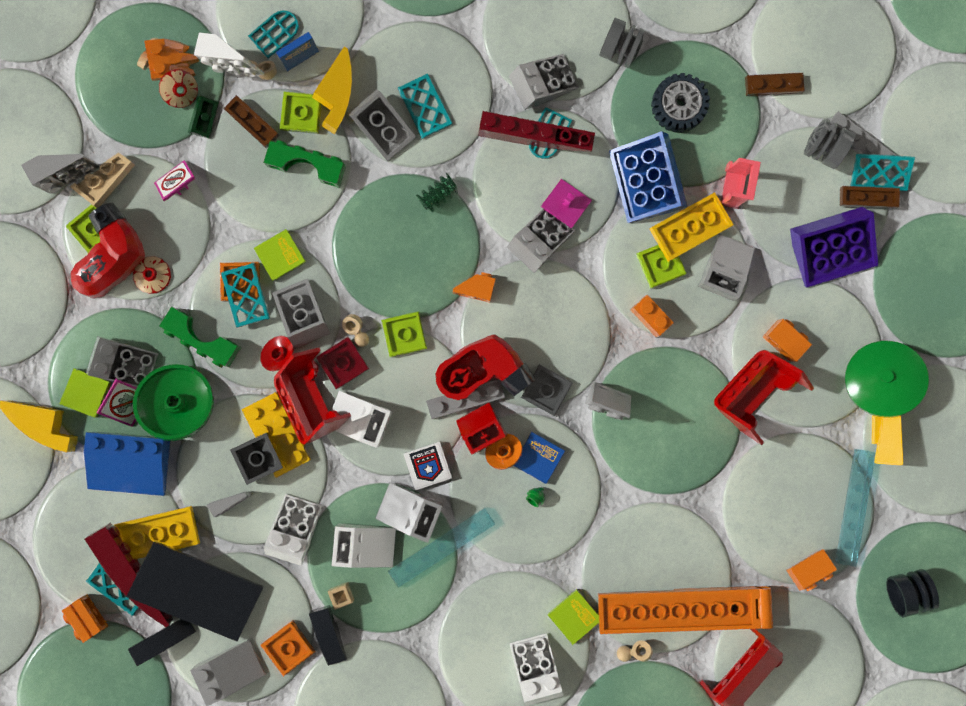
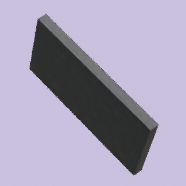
M154 540L126 597L238 642L263 590V586Z

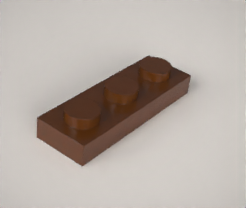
M803 73L747 75L745 77L746 96L802 94L805 91Z
M237 95L223 108L266 149L269 146V142L274 141L279 136L270 125Z
M840 187V206L895 209L899 207L900 188Z

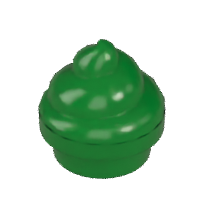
M544 488L530 489L526 497L528 503L534 507L542 505L545 502Z

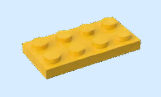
M714 192L652 226L650 231L669 262L732 227L734 224Z
M277 392L241 409L255 438L264 433L268 434L283 466L282 469L273 472L275 478L311 460L305 446L298 440Z
M192 506L114 524L120 532L122 541L129 545L133 559L146 557L154 540L174 549L200 544Z

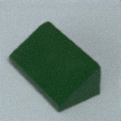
M201 95L197 97L188 129L189 134L209 139L219 102Z

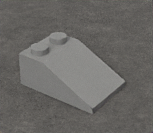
M377 89L348 113L387 161L416 137L384 95Z
M308 278L272 293L287 337L295 349L330 334Z
M250 639L198 663L190 670L206 706L228 697L266 675Z

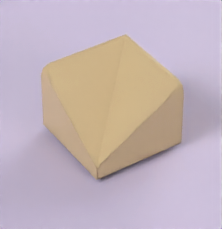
M348 582L333 587L328 591L334 610L354 602Z

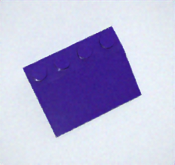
M864 207L790 229L793 251L806 288L878 266L874 213Z

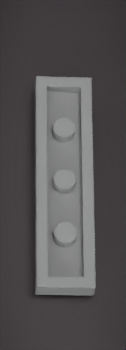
M839 111L830 120V125L833 122L837 124L836 133L843 127L856 133L851 149L858 154L897 156ZM881 159L877 163L884 169L891 161Z
M498 379L480 385L465 399L455 400L444 395L427 400L426 402L431 419L502 399L505 396Z

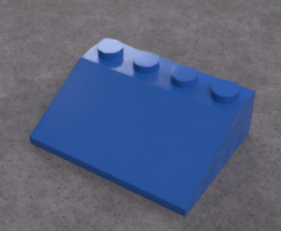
M661 131L609 150L627 223L668 214L688 207L669 134Z
M86 432L84 460L87 489L165 496L171 441L151 436Z

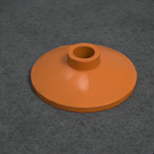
M507 433V437L486 448L485 457L490 466L503 470L512 467L518 462L522 454V444L516 436Z

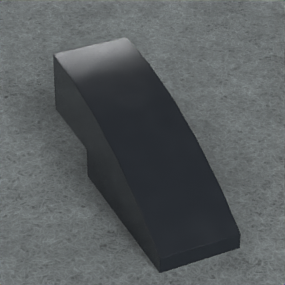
M328 605L311 610L309 616L327 665L346 661V653L331 606Z
M179 619L134 644L128 651L136 666H139L186 639L196 631L192 623Z

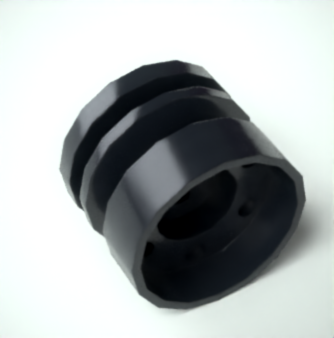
M919 569L914 572L910 571L906 575L898 574L887 578V593L894 610L900 617L905 618L916 615L919 611L925 613L939 608L937 588L931 576L925 570Z

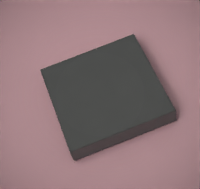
M539 364L533 375L536 380L526 387L521 398L555 416L573 383Z

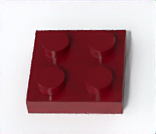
M346 337L316 357L336 389L369 370L350 337Z

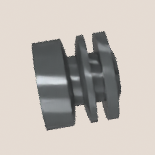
M615 17L599 56L611 60L615 53L619 54L617 64H620L622 58L626 57L627 61L624 67L629 68L641 48L645 30L640 28L638 35L635 36L633 35L636 28L635 25L631 27L629 32H626V22Z
M824 118L811 133L804 150V155L810 157L813 154L812 159L817 160L824 154L822 164L835 169L849 152L856 133L844 127L836 133L837 124L833 122L830 125V120Z

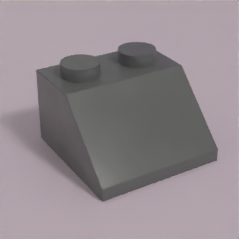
M267 433L230 449L246 485L283 468Z

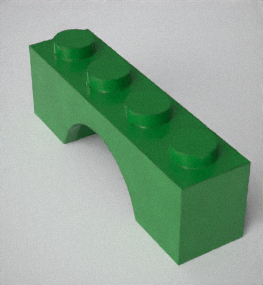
M280 140L269 142L263 162L267 167L286 172L297 163H308L317 169L318 179L321 183L340 188L346 169L342 159L335 156L327 158L318 151L310 153L305 148L296 145L293 148Z
M175 307L169 309L159 327L164 329V334L171 338L176 336L181 339L180 343L188 348L194 347L197 349V354L204 358L209 356L213 359L212 363L221 368L223 366L230 367L242 348L221 336L212 342L201 341L194 333L193 317Z

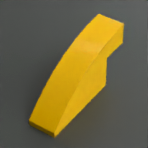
M345 46L314 91L312 97L331 110L323 121L322 127L334 135L344 118L351 95V62L348 48Z
M0 400L2 412L29 438L55 450L66 453L75 452L78 436L60 433L64 410Z

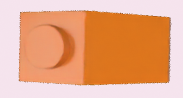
M481 272V275L476 274L454 287L453 294L490 303L495 278H492V274Z

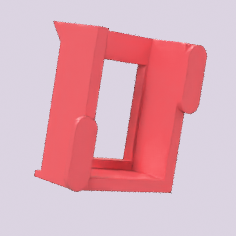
M738 158L734 163L733 161L727 163L721 198L723 206L739 209V206L747 200H754L761 162ZM750 173L747 193L745 195L743 194L746 176Z

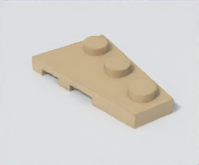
M117 153L101 164L99 170L93 174L88 173L84 176L85 179L79 184L74 183L70 187L98 208L135 165L122 154Z

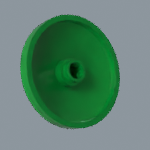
M877 341L865 345L852 356L845 372L846 390L854 404L864 412L882 418L898 417L912 411L923 400L929 385L928 370L920 355L907 345L895 341Z
M179 364L162 366L150 372L138 385L133 398V412L139 425L151 436L166 441L182 440L197 433L208 422L214 406L213 391L207 379L196 369Z

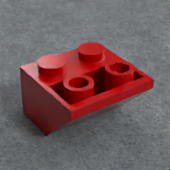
M490 402L456 420L461 436L471 455L508 436Z

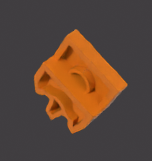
M170 39L144 41L152 81L161 80L166 72L173 69H182L195 76L194 70L190 69L189 66L199 62L194 54L186 53L190 46Z

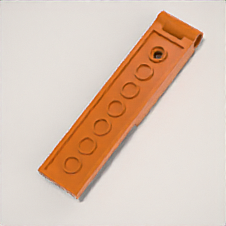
M771 587L682 588L671 591L598 593L600 634L773 628ZM733 605H736L735 610H732Z

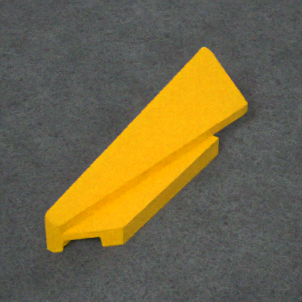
M872 415L871 444H877L874 463L903 465L901 416L882 418Z

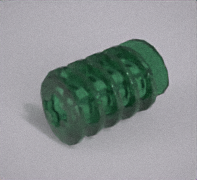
M447 173V179L443 176L439 177L441 183L436 180L433 182L435 188L428 185L429 192L422 190L423 197L418 194L416 195L426 210L434 212L433 205L439 208L440 200L446 203L445 196L452 198V191L458 194L456 184Z

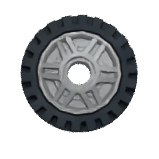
M676 73L671 77L668 76L658 85L651 102L652 114H655L654 118L656 121H659V125L661 127L665 126V129L668 131L670 129L675 133L677 131H680V133L686 130L690 131L701 123L710 106V95H707L708 89H704L705 84L703 82L699 83V78L695 77L694 79L691 74L685 76V73H680V75ZM676 100L683 101L684 106H679Z

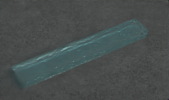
M854 449L835 562L838 564L857 567L876 454L874 452Z
M483 508L388 570V573L399 588L494 526L495 522L486 508Z

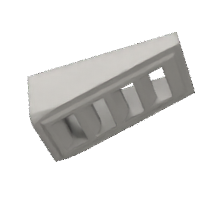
M246 491L207 504V507L213 517L216 518L250 497L251 492Z

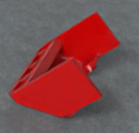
M320 347L293 353L274 376L276 391L297 438L303 445L339 429L351 417L350 413L340 415L335 410L328 411L314 381L319 372L318 365L314 359L320 353Z
M762 350L757 352L716 396L714 405L741 432L760 445H763L764 441L755 431L757 420L751 414L776 387L782 391L792 389L797 383L811 391L814 387L804 371L771 352Z
M750 629L758 636L756 641L714 689L703 680L700 682L709 696L720 706H744L747 699L773 669L779 667L783 662V653L756 629Z

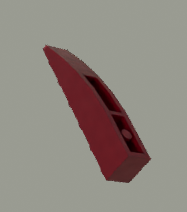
M482 111L478 136L551 149L592 152L595 132Z
M110 522L88 535L84 540L107 575L127 596L141 568V564L136 558L133 559L129 545L122 541L118 528ZM130 599L148 616L164 627L169 626L172 622V615Z

